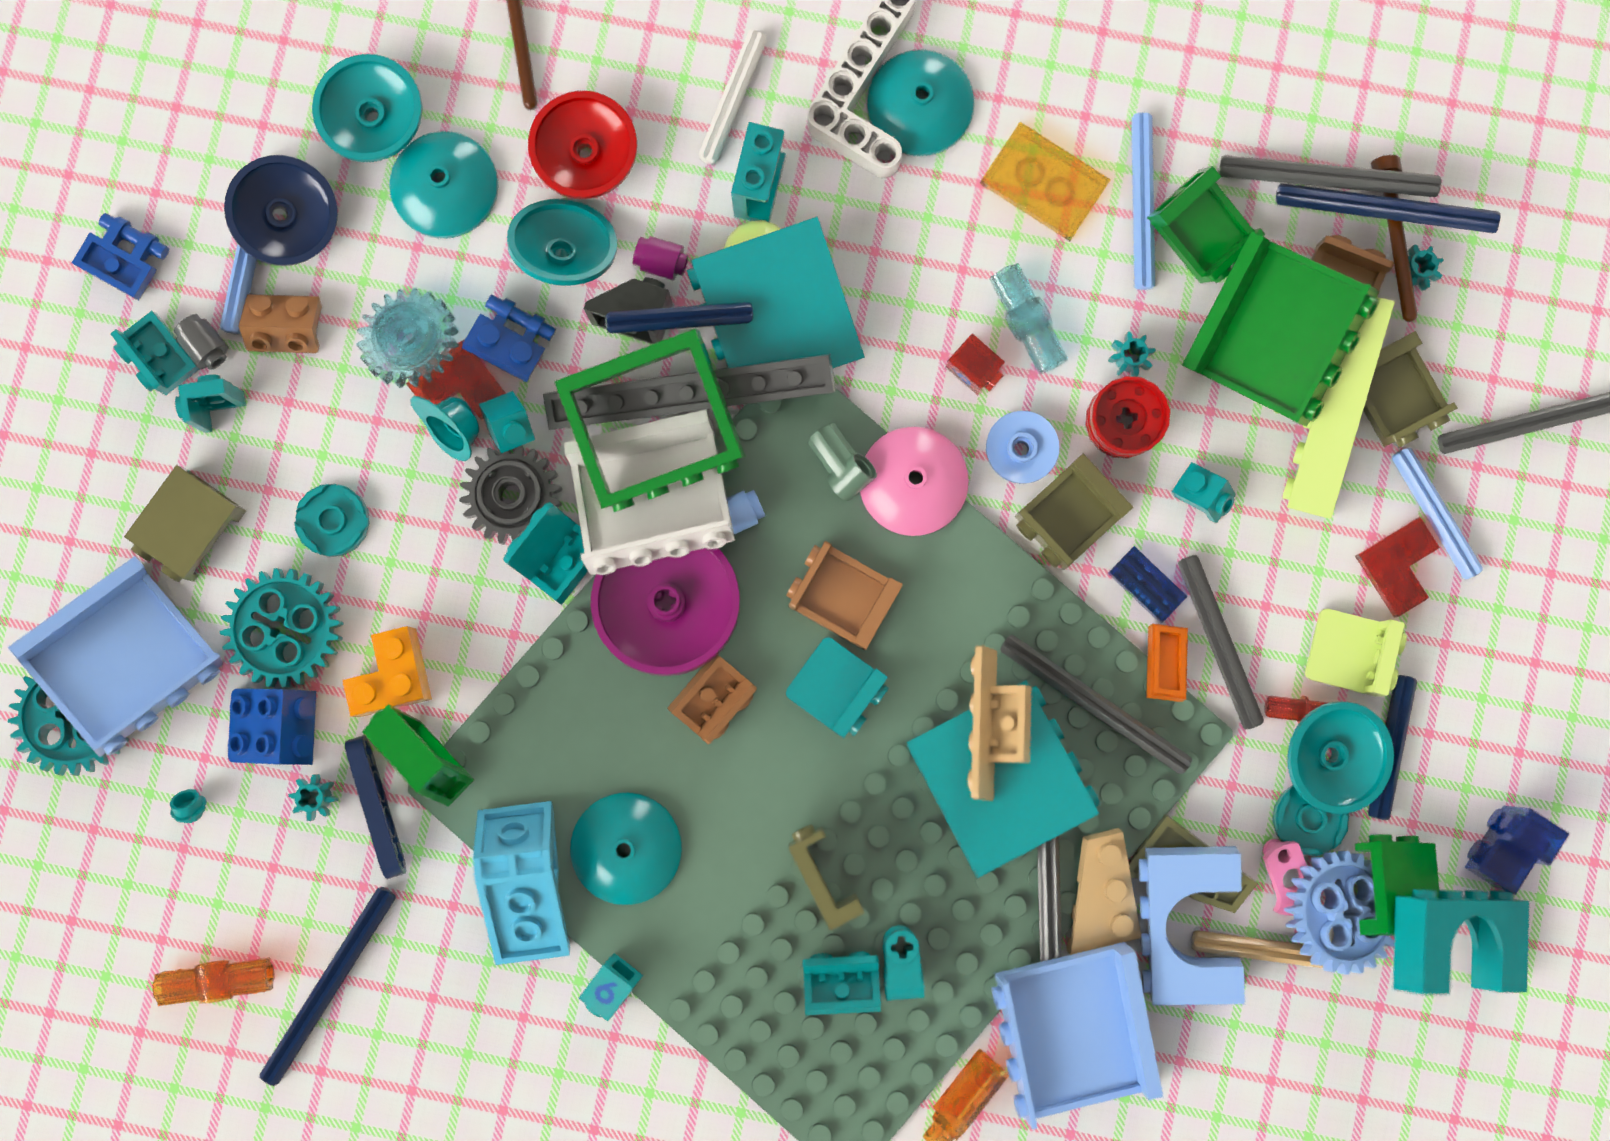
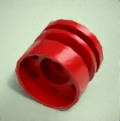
M1125 376L1111 381L1092 398L1086 410L1085 427L1089 439L1099 451L1113 458H1131L1152 449L1163 439L1170 424V407L1165 394L1156 384L1142 377ZM1122 411H1125L1126 416H1132L1133 422L1127 425V429H1125L1123 423H1117L1116 418L1122 414Z

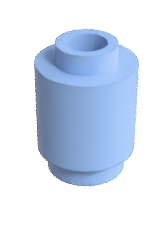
M743 490L727 497L734 535L759 524L758 520L766 517L754 490L747 493Z

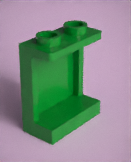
M1213 166L1198 170L1147 217L1200 284L1213 281L1219 283L1229 275L1232 269L1231 265L1236 262L1251 231L1261 236L1265 235L1261 228L1253 229L1221 190L1216 183L1221 176Z
M1391 834L1369 835V842L1355 844V851L1371 852L1376 919L1359 920L1360 935L1395 936L1396 896H1412V889L1437 891L1436 896L1439 894L1436 844L1419 843V836H1398L1396 841H1392Z

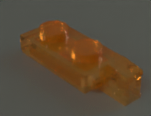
M981 1049L977 1050L933 1106L936 1110L932 1117L934 1122L922 1137L926 1141L958 1140L1006 1081L1009 1073Z

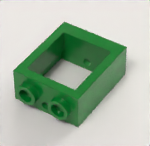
M389 704L384 709L377 711L371 717L370 724L362 731L417 794L449 807L474 781L473 777L420 720Z

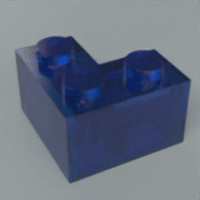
M1503 806L1501 809L1495 810L1487 822L1489 829L1482 840H1477L1467 854L1469 861L1465 868L1499 891H1507L1516 895L1535 863L1550 866L1570 833L1531 808Z

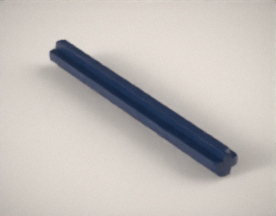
M1284 183L1279 184L1276 192V203L1283 206L1486 233H1496L1501 218L1500 212Z
M384 887L376 889L260 1072L259 1077L263 1082L275 1086L283 1078L395 901L396 895L389 889Z

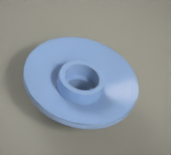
M1015 411L1001 417L993 425L986 441V454L991 467L1002 478L1013 483H1032L1045 477L1056 464L1059 455V439L1053 426L1041 415L1030 411ZM1018 443L1025 444L1028 449L1027 454L1023 456L1018 455L1014 449L1015 445Z

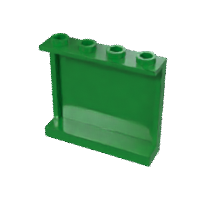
M1251 231L1182 366L1307 427L1310 421L1314 422L1320 415L1324 406V402L1321 400L1328 387L1332 388L1340 378L1342 367L1339 366L1346 353L1350 354L1356 348L1360 339L1358 331L1365 319H1370L1375 313L1379 303V299L1376 298L1379 291L1367 283L1363 284Z

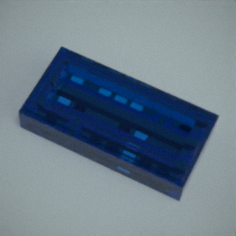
M1135 546L1108 572L1160 624L1188 597Z

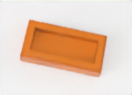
M1152 624L1148 627L1146 698L1176 702L1186 700L1188 628Z

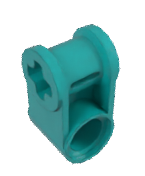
M903 925L892 926L885 932L882 941L884 957L883 981L886 1001L924 998V979L922 965L920 964L918 940L908 927ZM903 936L910 945H905L903 948L904 952L898 953L891 944H896L898 937Z

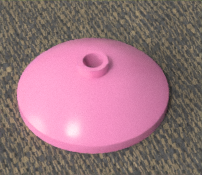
M923 427L900 428L882 436L867 452L865 457L874 466L877 477L860 491V495L868 513L884 528L905 536L927 535L945 527L961 510L968 492V471L957 447L942 434ZM912 472L920 473L922 482L920 484H912L908 478L909 474Z

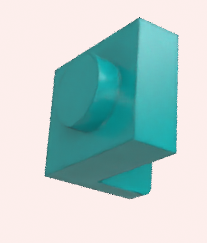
M1193 462L1190 463L1171 491L1175 498L1204 512L1208 519L1214 523H1217L1222 515L1224 516L1229 513L1233 507L1236 495L1228 480Z

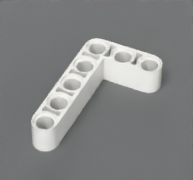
M890 0L876 1L808 110V131L814 139L880 178H889L898 171L902 148L895 138L851 111L911 19L916 0H907L908 3L904 6H896ZM876 26H883L889 30V33L884 36H878L872 32V29ZM863 55L868 57L871 62L865 66H859L853 62V59L856 56ZM838 85H846L851 88L852 92L846 96H840L833 89ZM821 114H826L833 119V122L827 126H821L814 119ZM850 133H858L864 140L859 144H850L845 140V137ZM881 151H887L894 156V160L889 163H882L876 159V155Z

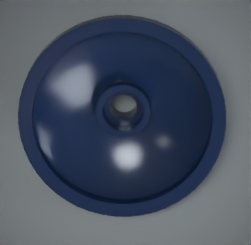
M285 155L265 156L245 165L230 182L224 202L226 224L235 242L253 258L276 266L297 265L318 255L329 243L337 224V202L333 190L325 177L307 162ZM283 209L287 214V218L283 221L276 220L273 216V211Z

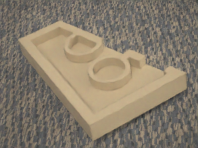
M1116 828L1083 836L1077 874L1079 884L1076 905H1073L1071 915L1073 920L1071 938H1068L1066 950L1070 955L1141 938L1123 831Z

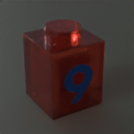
M972 333L949 358L946 368L976 395H979L984 388L990 392L1004 377L1000 370L1004 366L1005 361Z

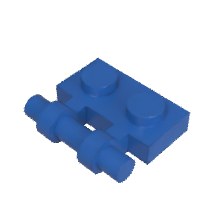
M104 213L98 222L99 226L107 229L104 237L100 238L89 232L74 257L72 264L139 301L157 271L154 267L145 263L147 258L154 255L163 260L169 253V247L160 243L157 236L149 232L142 233L131 227V223L122 217L115 218ZM125 239L136 245L131 254L117 247L120 241Z
M491 294L485 307L494 311L497 315L492 320L479 314L465 338L462 348L511 375L528 382L545 351L544 347L534 342L536 336L538 335L550 341L556 328L545 323V318L535 313L532 316L515 307L516 303L510 299L505 298V300H502ZM508 319L526 329L523 336L505 327Z

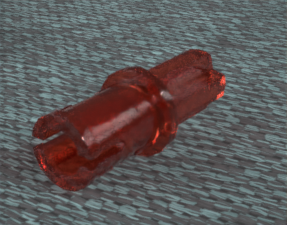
M1268 696L1267 700H1265L1264 712L1267 717L1295 720L1299 724L1309 712L1329 702L1309 700L1307 696H1301L1300 699Z

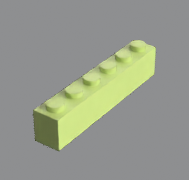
M1376 297L1379 299L1377 309L1373 316L1368 320L1365 319L1358 331L1360 333L1359 342L1352 353H1346L1339 367H1342V373L1337 383L1332 388L1328 387L1321 400L1324 402V406L1320 415L1314 422L1310 421L1307 427L1303 426L1310 430L1306 443L1298 442L1292 463L1299 464L1296 478L1288 477L1282 497L1289 500L1287 508L1329 519L1332 518L1395 301Z

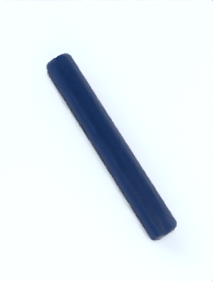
M743 302L615 311L606 314L605 323L608 333L747 324L753 321V308L751 303Z
M1398 675L1396 686L1392 690L1386 727L1393 743V769L1386 787L1369 805L1368 815L1372 818L1389 820L1391 817L1417 680L1410 676Z

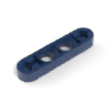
M365 735L346 740V755L382 874L386 879L406 873V863L371 745Z

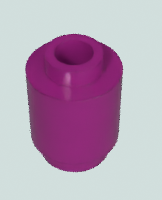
M650 236L648 239L640 237L634 251L632 264L640 267L642 272L674 281L677 275H684L689 255L683 253V245Z

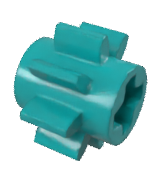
M1415 244L1408 249L1413 286L1419 285L1421 291H1425L1430 287V280L1436 282L1442 278L1443 275L1437 270L1439 264L1444 260L1443 258H1437L1433 253V246L1420 251L1419 247ZM1417 263L1421 265L1420 272L1417 271L1419 268V265Z
M1127 332L1124 344L1119 340H1115L1111 346L1117 353L1110 356L1108 362H1116L1119 368L1116 375L1119 376L1123 372H1130L1131 377H1138L1139 367L1149 371L1153 366L1146 359L1153 355L1156 350L1147 347L1145 343L1146 335L1138 339L1133 338L1131 332ZM1128 349H1131L1132 354L1139 355L1135 362H1133L1131 357H1125L1124 354Z
M313 774L310 784L303 778L297 779L298 790L296 793L288 794V797L295 799L297 805L292 812H307V821L315 820L316 811H319L324 817L329 816L331 813L327 807L331 802H336L339 799L332 796L330 791L334 782L320 783V774ZM309 791H318L319 795L315 798L316 804H309L308 800L311 798Z

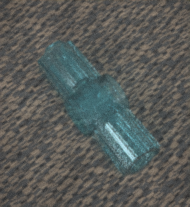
M1018 263L1009 265L992 275L989 280L1006 310L1005 317L1014 337L1018 341H1022L1039 375L1066 362L1068 357L1051 327L1053 322L1048 308L1039 296H1035Z

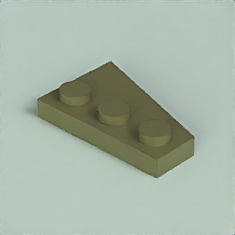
M1165 814L1128 861L1131 878L1139 879V859H1145V848L1210 846ZM1241 870L1242 892H1200L1188 896L1194 900L1235 913L1257 886V882Z

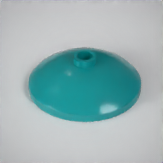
M911 50L892 57L876 72L868 90L867 112L870 123L895 138L902 148V153L906 155L930 156L949 149L965 134L973 116L974 93L967 75L952 59L934 51ZM919 90H924L929 96L926 99H919L915 93Z
M360 54L341 60L323 75L314 92L312 115L319 135L334 152L353 161L376 162L396 155L414 138L422 118V99L412 76L400 64L384 56ZM371 112H378L379 115L376 120H367Z
M433 132L415 139L399 154L391 170L390 195L396 211L412 229L429 237L454 238L471 232L488 217L497 198L498 177L490 156L476 141L455 132ZM437 173L445 174L442 182L436 183L433 181Z
M547 199L526 206L514 216L507 231V248L514 263L529 276L548 284L572 286L593 281L602 276L611 267L617 252V236L611 223L596 209L573 200Z
M1345 701L1326 703L1309 712L1293 732L1287 754L1289 775L1299 795L1313 807L1334 814L1352 813L1371 804L1386 787L1394 762L1392 739L1383 721L1370 709L1360 704ZM1330 748L1332 754L1331 757L1328 760H1326L1325 754L1326 751Z
M630 792L606 796L588 807L578 819L570 843L573 869L583 886L601 900L618 905L642 903L662 892L674 878L682 855V841L679 828L668 810L648 796ZM626 843L630 846L631 853L628 857H621L618 854L617 847L619 844Z

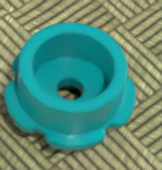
M194 789L183 790L171 799L170 815L177 822L193 823L202 817L207 801L204 796L199 795L198 791Z

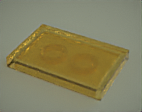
M1019 122L981 179L980 184L1068 241H1071L1111 179L1022 122Z

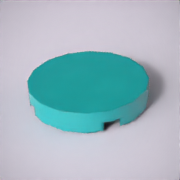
M337 484L319 485L308 491L297 505L296 522L294 521L295 531L302 544L312 552L328 557L344 556L355 550L365 539L370 524L368 509L363 499L350 488Z
M1292 785L1278 798L1274 806L1272 821L1276 835L1282 842L1295 841L1299 843L1303 855L1319 856L1335 849L1342 843L1348 832L1349 814H1334L1313 807L1299 795L1294 785Z

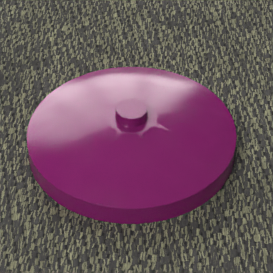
M718 548L698 549L690 551L682 557H664L653 560L644 566L631 565L618 568L610 574H596L591 591V613L594 626L608 650L618 660L634 670L655 676H675L694 671L714 659L724 649L734 633L740 613V591L736 575L731 564Z

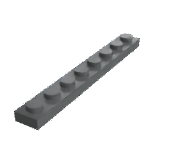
M831 354L714 370L727 407L833 393L836 391ZM699 372L592 386L574 393L585 425L712 409ZM558 391L544 393L543 400L549 430L570 428L571 426Z

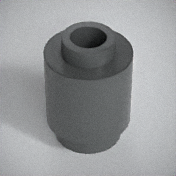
M193 314L183 319L175 327L174 333L177 335V342L199 369L208 368L212 370L226 360L227 356L225 354L229 347L206 319H201L199 315Z

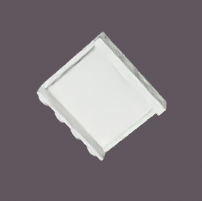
M707 409L590 437L611 493L718 454L714 429ZM576 440L563 443L565 456L572 469L584 547L581 560L590 575H606L618 568L631 565L644 566L656 559L682 557L690 551L703 548L716 549L728 542L735 541L722 473L718 474L716 468L702 472L704 480L683 487L682 482L678 481L667 485L670 492L649 500L646 493L633 498L634 506L614 513L612 506L601 509Z

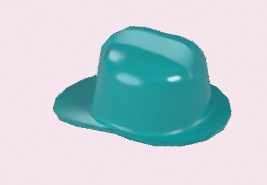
M412 397L410 404L413 410L426 425L436 444L450 457L458 461L470 459L472 454L470 446L477 438L480 427L467 402L457 397H449L435 405L422 397Z

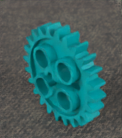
M274 568L272 579L266 572L260 571V583L247 578L245 579L248 587L247 591L234 589L239 600L237 603L226 601L225 604L233 612L232 615L221 616L220 619L230 623V628L220 631V635L230 637L231 641L222 648L223 650H234L236 652L229 662L232 664L243 662L239 671L241 675H247L253 671L252 682L260 683L266 676V687H275L279 678L282 688H290L291 678L298 685L305 684L304 673L311 678H317L316 665L325 668L330 666L324 657L326 654H338L330 645L332 641H341L343 637L333 632L334 628L344 624L342 621L334 620L332 615L341 610L338 606L328 605L334 597L333 593L320 594L324 583L317 581L310 586L312 575L304 573L298 580L297 570L289 569L286 577H284L282 569ZM277 594L281 602L280 607L276 612L270 613L267 609V601L272 595ZM306 610H311L314 616L313 623L307 629H303L299 621L300 615ZM257 612L272 621L283 623L285 627L310 637L311 642L306 644L294 636L281 634L279 629L255 620L253 614ZM260 627L264 632V639L259 646L255 647L251 643L250 636L254 629ZM294 643L297 647V656L288 663L284 659L283 651L288 644Z
M24 676L23 680L28 685L27 690H14V693L22 698L21 702L9 704L11 709L18 711V716L12 717L7 721L19 727L18 730L10 734V737L16 740H24L17 747V751L22 753L31 751L26 761L36 764L41 760L40 770L48 772L54 766V773L61 776L65 774L67 768L71 775L79 776L81 765H83L86 771L95 772L94 761L96 760L101 764L108 765L109 761L106 753L99 758L72 724L66 720V717L56 705L47 708V695L36 681ZM59 727L61 732L58 742L50 745L47 740L48 733L53 728ZM74 737L76 740V747L71 748V744L73 742ZM118 750L117 752H115V754H118V755L121 753L120 750Z

